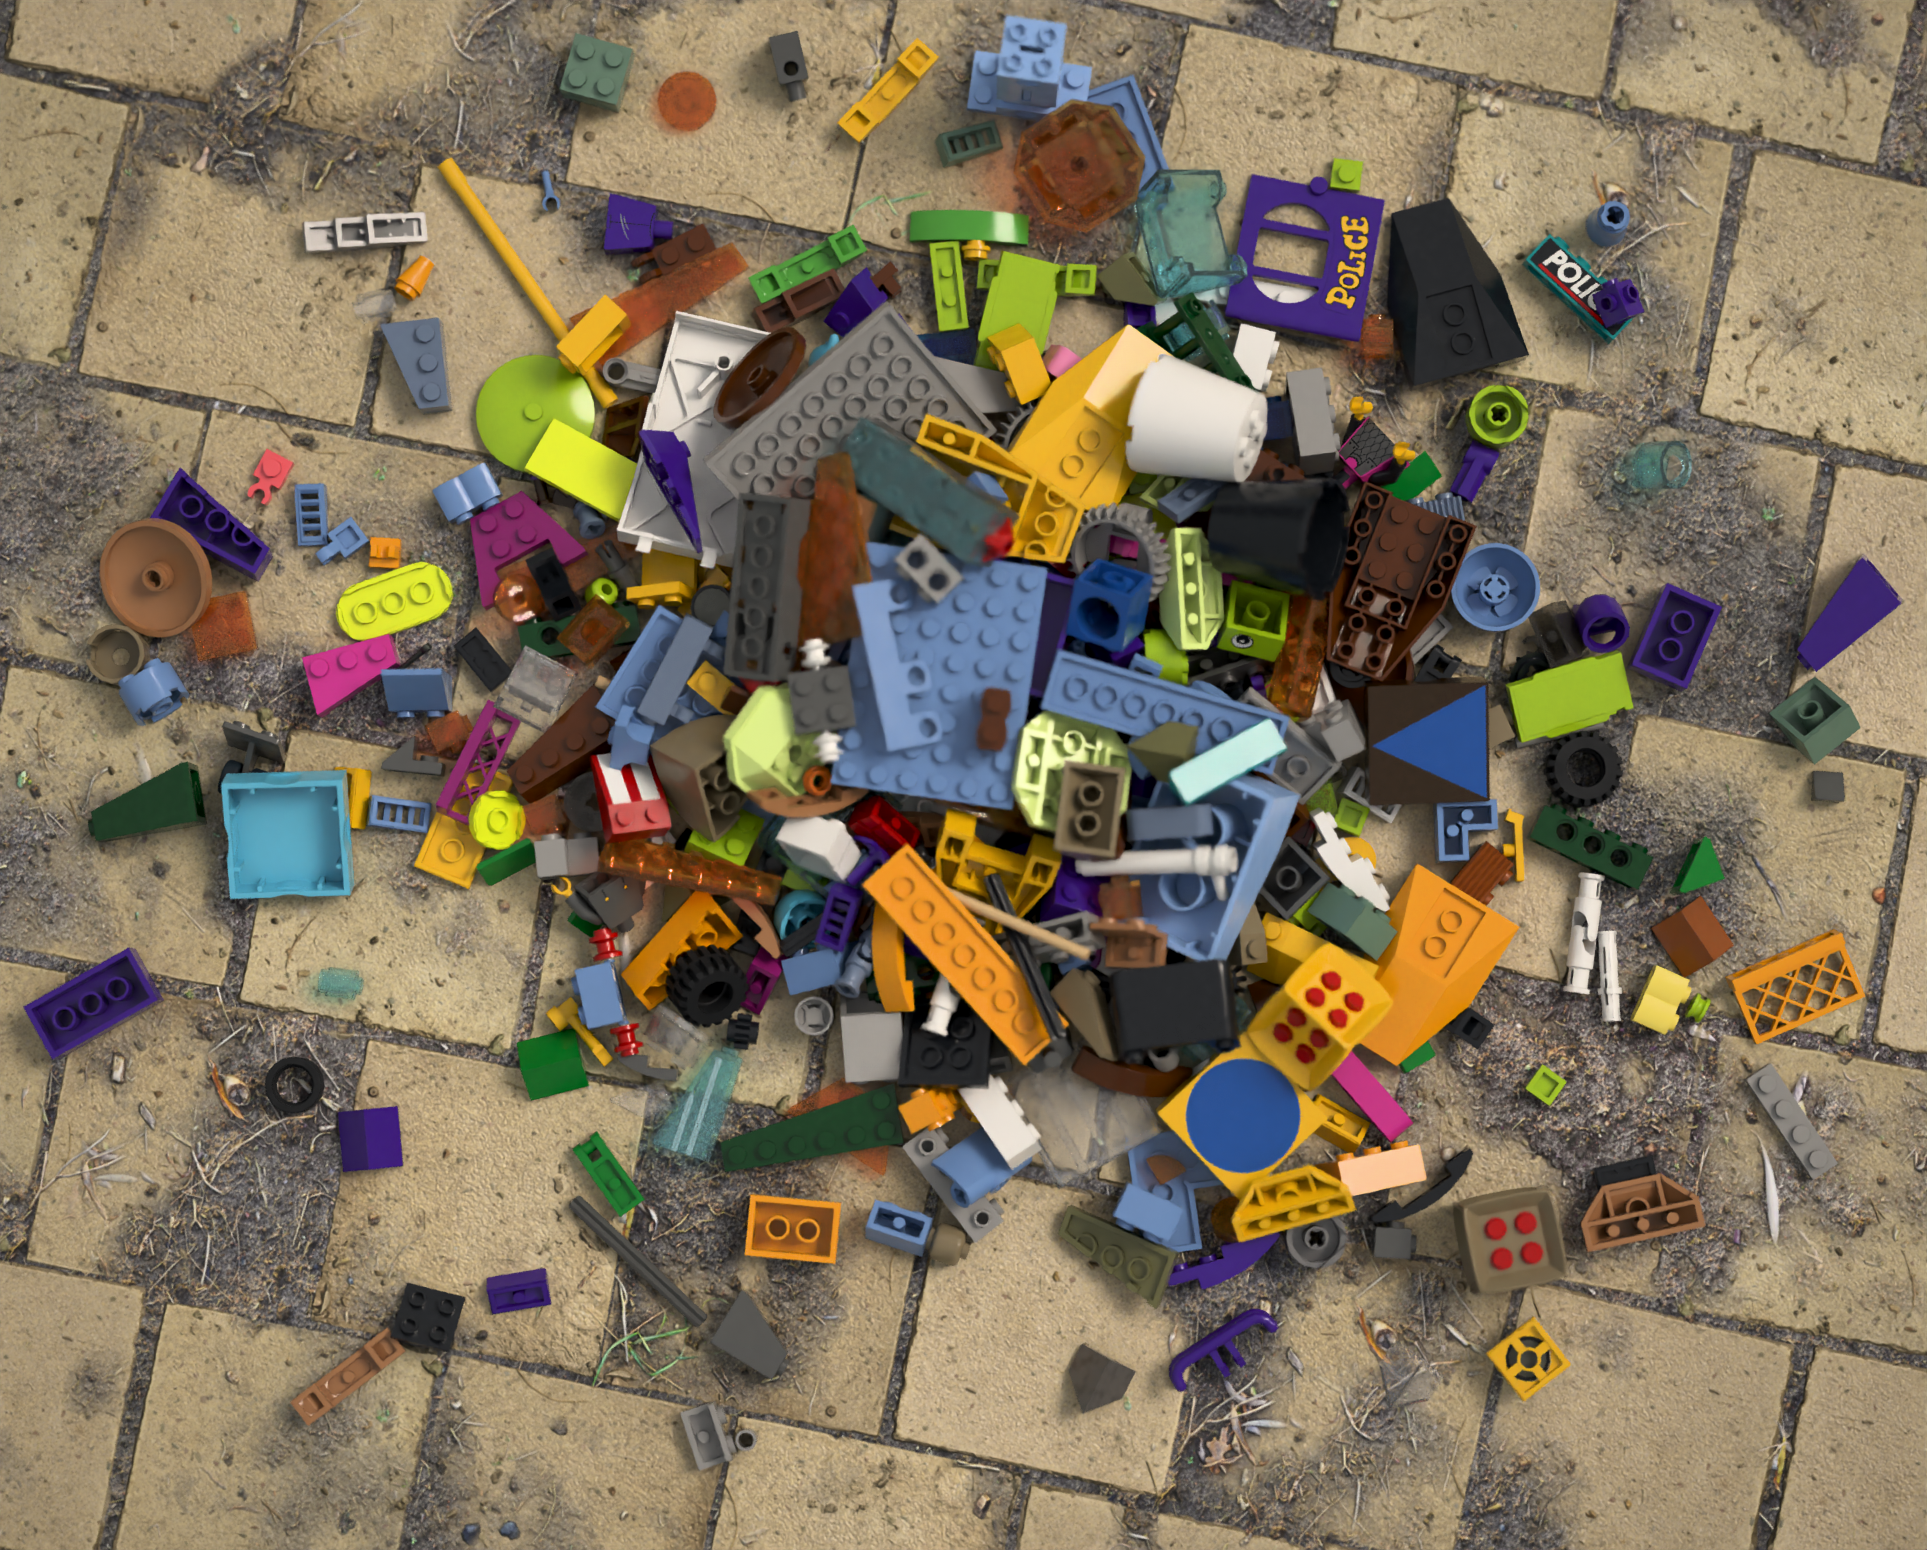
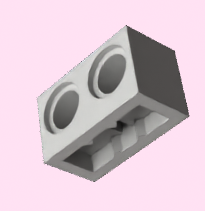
M922 534L917 536L894 559L898 564L895 570L907 582L912 578L920 586L916 591L928 604L933 600L938 605L964 580V577ZM915 552H919L925 557L924 565L918 569L911 568L908 565V557ZM935 574H941L947 580L945 588L940 591H935L929 586V580Z

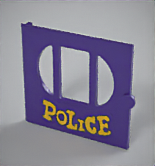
M1252 174L1227 305L1224 308L1225 316L1359 342L1385 200L1327 189L1328 183L1323 177H1315L1311 180L1310 185ZM1300 205L1320 215L1327 224L1329 231L1267 220L1263 217L1271 210L1280 206ZM1263 229L1328 242L1323 277H1310L1253 265L1259 230ZM1256 276L1317 288L1318 291L1304 301L1282 303L1264 295L1258 289L1252 277Z

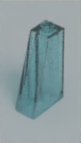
M722 1046L721 1051L713 1050L655 1135L652 1144L711 1162L744 1061L743 1058L738 1057L740 1051Z

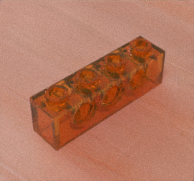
M1292 593L1290 596L1285 642L1276 658L1267 701L1289 717L1311 718L1327 649L1329 599L1326 597L1324 600L1318 601Z

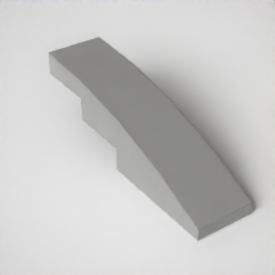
M425 212L366 214L365 217L335 218L333 221L302 223L304 253L364 250L418 244L428 241Z

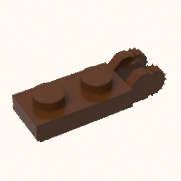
M701 224L653 248L651 252L635 258L630 263L635 269L656 260L659 268L646 272L639 278L641 285H645L662 276L665 278L717 252V249L704 224Z

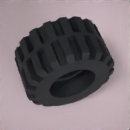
M1587 731L1573 732L1558 740L1551 747L1549 755L1545 758L1546 768H1544V775L1547 776V781H1545L1547 787H1551L1553 790L1552 794L1562 799L1561 802L1566 805L1571 804L1573 807L1593 806L1609 798L1620 784L1619 779L1623 775V770H1621L1620 766L1623 763L1622 757H1618L1617 752L1619 750L1616 746H1612L1609 743L1611 740L1607 737L1599 736L1600 733L1594 731L1592 733ZM1587 752L1597 760L1600 773L1598 780L1591 786H1578L1569 778L1567 762L1574 753Z
M704 945L698 946L695 951L692 949L687 951V955L683 958L680 956L676 960L678 963L675 966H671L669 970L671 975L666 976L665 982L667 986L665 990L668 998L685 1021L692 1023L693 1026L699 1027L702 1025L706 1028L710 1027L713 1023L715 1025L722 1024V1020H728L733 1017L731 1014L735 1011L738 1012L741 1008L740 1003L745 1002L747 997L745 992L748 991L749 985L746 983L748 979L742 969L724 948H717L715 945H709L707 948Z

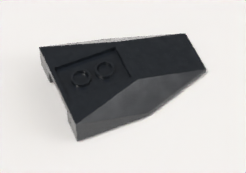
M1445 198L1391 213L1386 307L1410 391L1439 384L1441 380L1492 366L1499 368L1525 361L1529 354L1502 276L1451 200Z

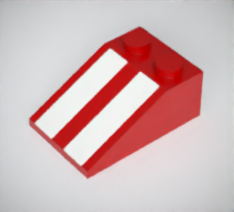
M611 753L590 756L606 844L665 836L672 826L667 799L651 754L646 766L628 763L622 767V770L610 768Z

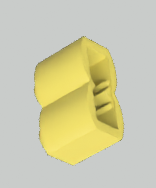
M1654 965L1630 1020L1663 1035H1666L1668 1030L1673 1031L1679 1020V1015L1676 1014L1677 1008L1680 1003H1686L1692 988L1688 987L1690 980Z

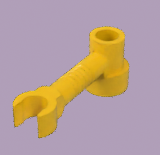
M571 997L557 1008L553 1006L545 1013L559 1031H562L570 1024L604 1067L613 1060V1057L598 1039L593 1036L588 1027L581 1024L580 1017L577 1015L579 1013V1006Z

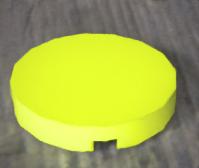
M503 790L487 791L480 795L472 804L468 816L469 829L473 838L481 846L492 850L507 849L522 836L526 824L525 810L519 804L518 798L512 793Z

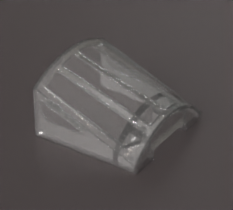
M1084 1036L1072 1042L1074 1052L1063 1059L1059 1066L1048 1068L1041 1073H1035L1028 1067L1003 1081L1009 1090L1004 1093L1010 1102L1014 1099L1017 1101L1025 1113L1021 1116L1025 1125L1027 1126L1032 1123L1041 1136L1037 1142L1042 1150L1037 1153L1058 1190L1164 1131L1145 1097L1129 1095L1102 1087L1072 1071L1071 1066L1082 1046L1092 1047Z

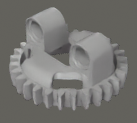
M1112 502L1108 507L1102 503L1097 509L1092 507L1087 513L1084 512L1072 542L1070 553L1066 559L1072 562L1067 571L1075 572L1076 576L1073 580H1076L1086 570L1083 565L1087 561L1093 563L1097 558L1109 561L1111 535L1139 542L1137 561L1120 557L1115 558L1111 562L1154 576L1149 602L1153 601L1158 596L1157 594L1164 590L1163 584L1169 580L1166 573L1171 570V566L1165 564V562L1171 558V555L1163 553V550L1169 546L1168 543L1159 542V539L1164 535L1163 532L1155 534L1153 531L1157 524L1155 522L1152 523V510L1130 503H1121L1116 506L1115 502ZM1099 598L1102 605L1107 602L1109 610L1115 608L1107 600Z

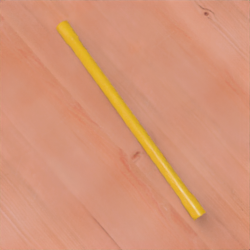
M453 158L446 159L437 168L450 187L461 198L558 341L561 342L570 330L469 186L466 177ZM593 365L583 377L601 406L607 409L619 399Z

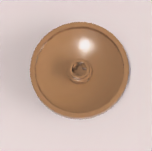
M158 518L140 519L116 531L103 550L99 568L101 588L113 613L129 628L150 637H169L189 629L205 613L212 594L210 565L196 539L179 525Z

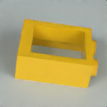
M604 295L556 346L560 353L557 357L561 361L560 363L570 373L574 374L578 371L584 376L632 325L628 315L607 295Z

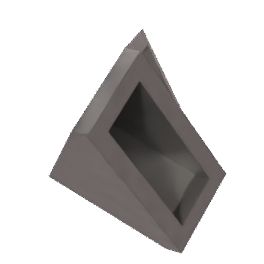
M1084 1344L1081 1345L1068 1370L1082 1414L1122 1399L1136 1372Z

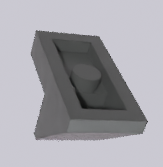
M414 736L383 761L381 769L444 777L446 765L438 762L439 757L421 755L420 760H416L418 737Z

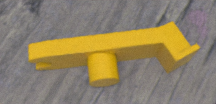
M1509 808L1503 821L1513 825V844H1502V854L1505 857H1514L1515 882H1523L1522 822L1524 815L1513 812Z

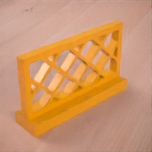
M1832 929L1725 977L1729 988L1732 989L1756 1045L1866 997L1844 944L1846 942L1841 932ZM1839 951L1842 958L1838 972L1824 967L1828 955ZM1820 959L1819 964L1813 963L1814 961ZM1807 964L1817 968L1811 984L1797 979L1801 967ZM1845 968L1849 976L1843 974ZM1822 970L1836 975L1830 992L1816 987ZM1793 971L1792 976L1786 975L1787 973ZM1780 976L1790 980L1783 996L1769 991L1773 980ZM1841 978L1851 981L1855 993L1846 997L1835 994ZM1795 982L1809 987L1803 1003L1789 999ZM1766 983L1764 988L1759 987L1760 985ZM1753 988L1762 991L1757 1007L1754 1008L1747 1005L1742 993ZM1814 990L1828 995L1824 1006L1819 1009L1808 1006ZM1768 994L1782 999L1776 1015L1761 1010ZM1833 997L1839 999L1837 1001L1832 1002ZM1787 1002L1801 1007L1797 1018L1791 1021L1781 1018ZM1748 1009L1754 1011V1014H1753L1752 1017H1751V1014H1750V1012H1749ZM1806 1009L1812 1011L1804 1015ZM1759 1014L1774 1019L1769 1031L1759 1035L1755 1026ZM1779 1021L1785 1023L1777 1027Z

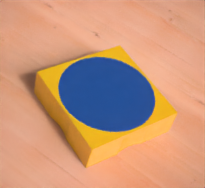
M1243 1027L1239 1030L1241 1048H1234L1232 1052L1218 1053L1216 1051L1197 1074L1185 1080L1155 1109L1158 1115L1240 1201L1251 1181L1268 1176L1328 1119L1303 1090L1253 1044Z

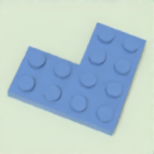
M1174 1131L1125 1137L1132 1184L1184 1208L1169 1242L1162 1239L1160 1244L1178 1252L1202 1249L1194 1189L1224 1185V1183ZM1138 1228L1139 1235L1143 1236L1144 1230Z

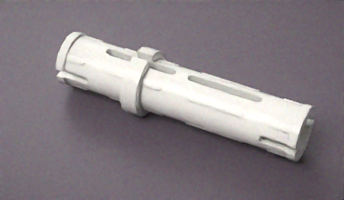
M1599 931L1597 933L1601 986L1598 989V995H1601L1602 1022L1621 1021L1619 994H1622V988H1619L1617 931Z

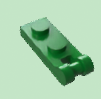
M596 1131L589 1136L590 1140L583 1145L579 1143L572 1149L619 1217H621L644 1201L645 1198L609 1149L604 1139ZM598 1149L602 1156L593 1162L589 1154Z

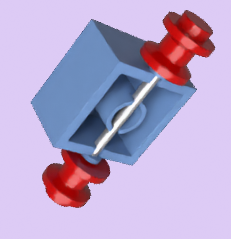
M608 928L593 931L594 937L588 939L589 943L596 945L598 952L593 957V962L604 961V963L575 970L576 977L571 978L574 994L581 996L583 1005L578 1007L581 1024L587 1025L588 1029L592 1030L618 1024L620 1027L609 1029L610 1034L616 1035L618 1039V1045L614 1048V1053L620 1052L621 1057L639 1054L638 1048L644 1046L642 1041L636 1040L634 1033L639 1028V1023L629 1024V1020H627L615 963H613L615 959H612L623 956L622 951L616 950L614 940L619 937L618 932L612 933L611 929Z

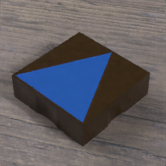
M1483 676L1439 678L1425 682L1406 679L1383 680V682L1378 680L1363 681L1364 724L1367 732L1365 800L1370 806L1490 801L1489 685Z

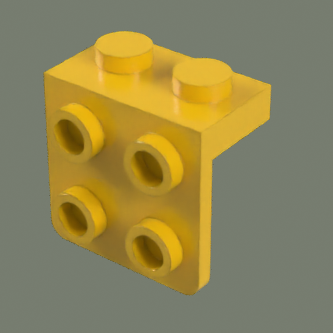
M651 549L649 554L643 553L642 585L627 587L626 599L638 605V608L645 610L655 609L659 604L661 606H680L683 603H691L693 596L697 592V559L656 549Z

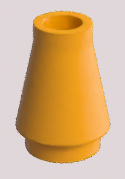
M420 255L396 279L397 284L394 289L404 298L414 301L416 297L421 296L434 264L426 257Z

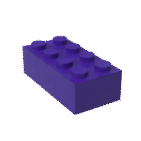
M127 948L25 1005L23 1008L50 1057L59 1060L163 1002L164 999L135 948Z

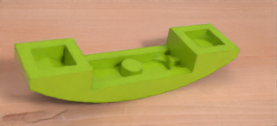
M979 259L977 289L989 291L991 279L996 275L999 260ZM1068 263L1067 266L1060 265L1054 289L1057 292V296H1095L1097 265Z

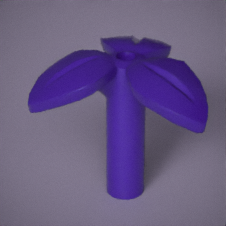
M854 836L852 838L863 843L870 850L869 856L845 878L852 887L877 864L881 867L891 858L875 841L863 836Z

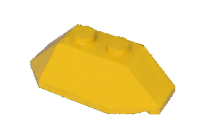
M1311 1165L1251 1181L1231 1220L1240 1243L1356 1210L1348 1185Z

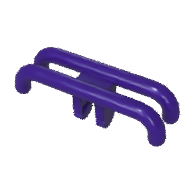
M1249 1309L1179 1353L1169 1366V1377L1174 1388L1178 1392L1185 1391L1187 1384L1183 1378L1184 1370L1210 1354L1224 1378L1231 1375L1229 1368L1222 1361L1216 1349L1224 1344L1233 1355L1232 1358L1235 1363L1241 1368L1246 1363L1231 1339L1255 1324H1261L1268 1332L1274 1333L1278 1329L1276 1321L1264 1310Z

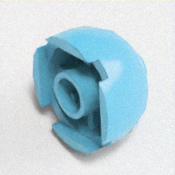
M808 889L794 890L786 894L778 902L774 911L773 923L780 939L783 940L824 911L827 900L819 893ZM829 930L825 932L828 935L831 933ZM813 940L803 948L808 947V949L810 950L816 947L814 944L815 940Z

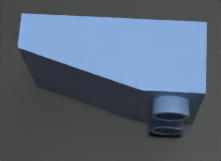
M1195 753L1194 758H1196L1200 754ZM1247 772L1194 801L1191 804L1211 803L1212 835L1135 840L1131 851L1196 849L1197 846L1209 845L1211 848H1215L1217 845H1228L1229 848H1235L1238 855L1237 870L1230 872L1229 875H1224L1229 898L1225 901L1217 899L1212 876H1198L1197 873L1122 875L1111 903L1110 918L1116 919L1117 923H1126L1127 919L1132 918L1145 920V924L1157 925V930L1168 934L1167 947L1197 961L1226 960L1280 850L1300 795ZM1157 780L1148 807L1185 805L1169 787V783Z

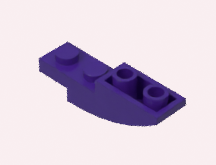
M1276 1232L1240 1243L1237 1235L1224 1238L1225 1244L1219 1245L1222 1254L1221 1258H1217L1215 1253L1198 1258L1200 1264L1188 1267L1187 1262L1176 1264L1168 1286L1198 1279L1201 1290L1220 1284L1241 1273L1259 1260L1277 1241L1280 1233Z

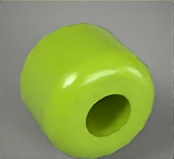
M608 578L596 579L585 591L587 604L590 607H597L601 611L609 608L618 598L617 586Z

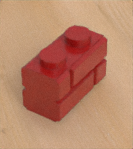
M879 794L869 798L868 801L865 800L858 803L848 823L855 834L872 839L890 857L905 844H908L914 850L920 835V830Z

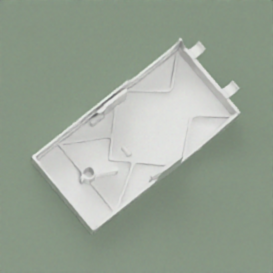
M676 311V318L656 392L651 395L642 430L674 432L679 442L684 440L691 453L688 463L703 552L697 554L647 468L642 448L630 491L617 527L618 541L637 545L635 551L647 554L650 553L651 549L702 560L700 566L714 569L715 564L733 568L739 501L702 459L737 430L726 429L714 418V404L721 387L740 360L757 343L771 333Z

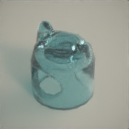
M1650 441L1636 446L1637 451L1632 461L1635 478L1631 481V485L1639 489H1680L1686 485L1692 472V458L1685 444L1680 441ZM1675 455L1681 461L1682 470L1678 477L1669 481L1667 479L1668 462L1670 456Z

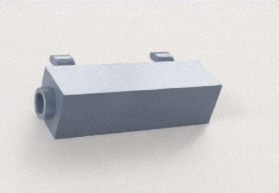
M688 613L685 614L637 708V713L641 714L640 720L651 726L657 725V723L664 726L668 716L672 715L689 724L694 711L676 703L702 650L718 659H722L726 650L718 642L709 639L713 631L712 625Z

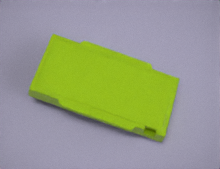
M1001 251L996 275L991 279L977 335L979 344L973 366L999 371L996 364L993 365L988 356L986 348L990 347L987 337L1019 323L1034 337L1040 355L1043 354L1057 299V292L1054 289L1056 275L1060 269L1059 264Z
M1618 650L1596 657L1590 656L1535 673L1531 677L1505 684L1517 737L1521 743L1545 735L1548 738H1553L1605 722L1609 719L1610 715L1616 714L1618 710L1634 708L1622 654Z

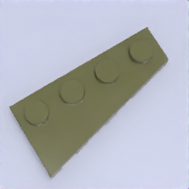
M1068 1206L1058 1234L1087 1257L1093 1258L1102 1265L1101 1268L1110 1275L1113 1274L1124 1282L1125 1286L1132 1292L1138 1293L1146 1299L1147 1303L1154 1309L1159 1308L1180 1252L1151 1241L1144 1236L1078 1207Z

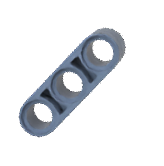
M1211 803L1126 810L1128 840L1193 837L1213 834Z

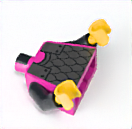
M1353 397L1349 405L1351 412L1354 414L1351 415L1341 444V450L1339 451V457L1346 467L1337 473L1334 479L1340 481L1345 490L1356 480H1359L1362 484L1366 481L1378 487L1394 484L1399 479L1403 470L1410 466L1408 461L1414 460L1416 454L1413 450H1407L1410 446L1409 443L1397 442L1394 444L1369 417L1365 419L1364 414H1369L1373 410L1371 402H1363V397Z

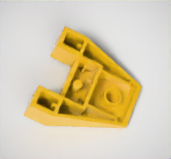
M947 808L938 832L936 847L937 877L946 887L993 907L983 884V878L993 873L999 874L1017 918L1021 919L1050 889L1054 882L1062 858V853L1053 850L1055 839L1034 833L1025 856L973 841L976 816ZM967 909L973 917L986 922L983 928L990 936L1004 933L1000 923Z

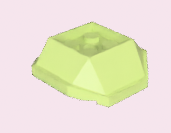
M788 683L774 687L771 685L758 687L723 736L724 747L727 750L729 780L746 795L747 791L775 787L787 797L805 794L806 790L803 787L802 780L806 770L816 765L824 767L826 764L821 763L820 758H814V755L819 752V746L812 744V741L816 737L821 736L820 732L795 736ZM833 730L832 734L837 735L836 730Z
M1045 709L1019 729L1011 790L1029 826L1056 832L1063 776L1062 768L1064 767L1065 760L1125 768L1120 816L1126 812L1132 767L1128 758L1127 744L1122 742L1114 729Z

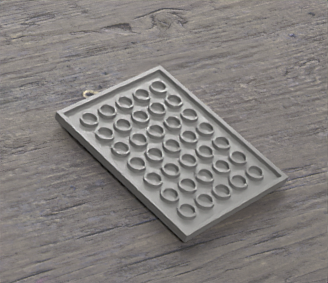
M885 301L791 382L771 405L747 420L702 460L738 501L740 493L810 499V520L825 479L852 481L839 472L837 468L848 449L859 450L864 442L857 441L855 437L866 418L884 421L914 443H916L926 414L980 433L987 438L991 437L997 429L892 306Z

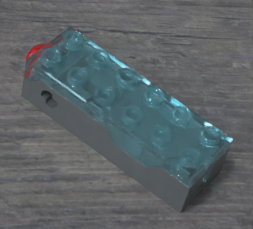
M860 417L833 464L832 470L969 565L990 567L995 559L1005 557L1010 553L1015 543L1012 529L1020 517L1018 513L884 421Z

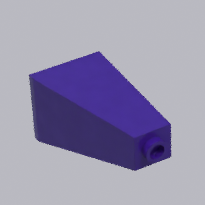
M1865 554L1858 558L1798 646L1797 650L1800 654L1797 658L1807 670L1811 667L1816 672L1902 604V598Z

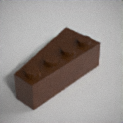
M595 684L507 770L519 794L531 805L591 768L590 756L611 753L612 744L608 743V737L611 727L615 725L616 719L596 708L603 692Z

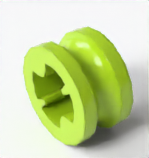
M1696 993L1685 1012V1017L1689 1018L1692 1016L1695 1019L1694 1022L1699 1023L1707 1012L1711 1000L1708 998L1703 1000L1701 994Z

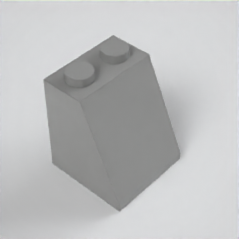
M860 991L857 998L846 997L840 993V1017L846 1083L852 1082L862 1085L877 1080L888 1083L898 1081L903 1039L902 1012H886L883 1004L875 1003V1000L869 1001L868 991Z

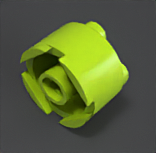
M1503 385L1488 386L1474 397L1467 408L1465 422L1468 432L1474 440L1492 449L1506 447L1515 442L1525 430L1528 422V404L1523 395L1513 387ZM1501 412L1503 415L1500 419L1501 421L1497 420L1495 422L1491 418L1493 413Z
M1165 628L1144 629L1143 644L1145 647L1143 657L1163 666L1158 678L1188 686L1187 674L1189 673L1186 650H1179Z

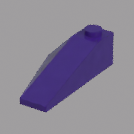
M645 429L639 431L643 458L647 468L697 554L703 552L688 463L691 453L684 440L679 442L674 432Z

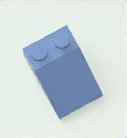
M381 669L388 708L390 712L397 713V718H415V713H427L428 718L445 717V712H452V676L443 669Z

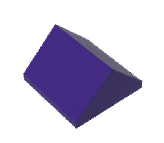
M398 1106L338 1112L343 1172L404 1166Z

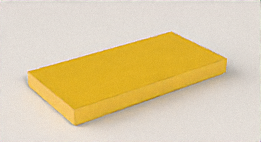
M485 768L486 774H488L490 768ZM481 770L469 774L466 779L469 790L482 786L485 780ZM496 772L487 791L503 790L510 793L514 783L509 776ZM463 785V787H462L460 793H463V792L466 791L464 785ZM478 793L472 795L473 800H475ZM469 797L456 800L452 810L467 817L471 808ZM436 812L414 867L470 889L478 871L476 866L481 863L487 848L481 846L473 838L469 826Z

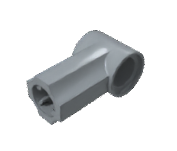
M611 358L603 366V375L611 387L626 388L652 394L656 392L662 369L626 362L621 358ZM616 366L625 369L624 376L618 380L609 377L610 370Z

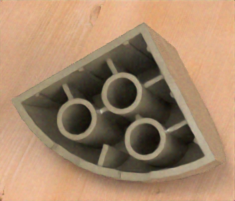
M714 715L693 720L689 724L685 723L649 745L659 780L669 800L682 818L695 831L700 832L712 842L721 838L739 820L741 816L738 812L746 800L749 799L728 777L727 750L724 747L723 736L737 718V715Z

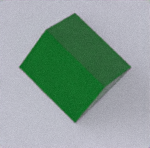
M1703 836L1694 840L1670 891L1671 894H1683L1725 879L1710 838Z
M573 1028L517 1042L521 1074L531 1101L590 1086L577 1033Z

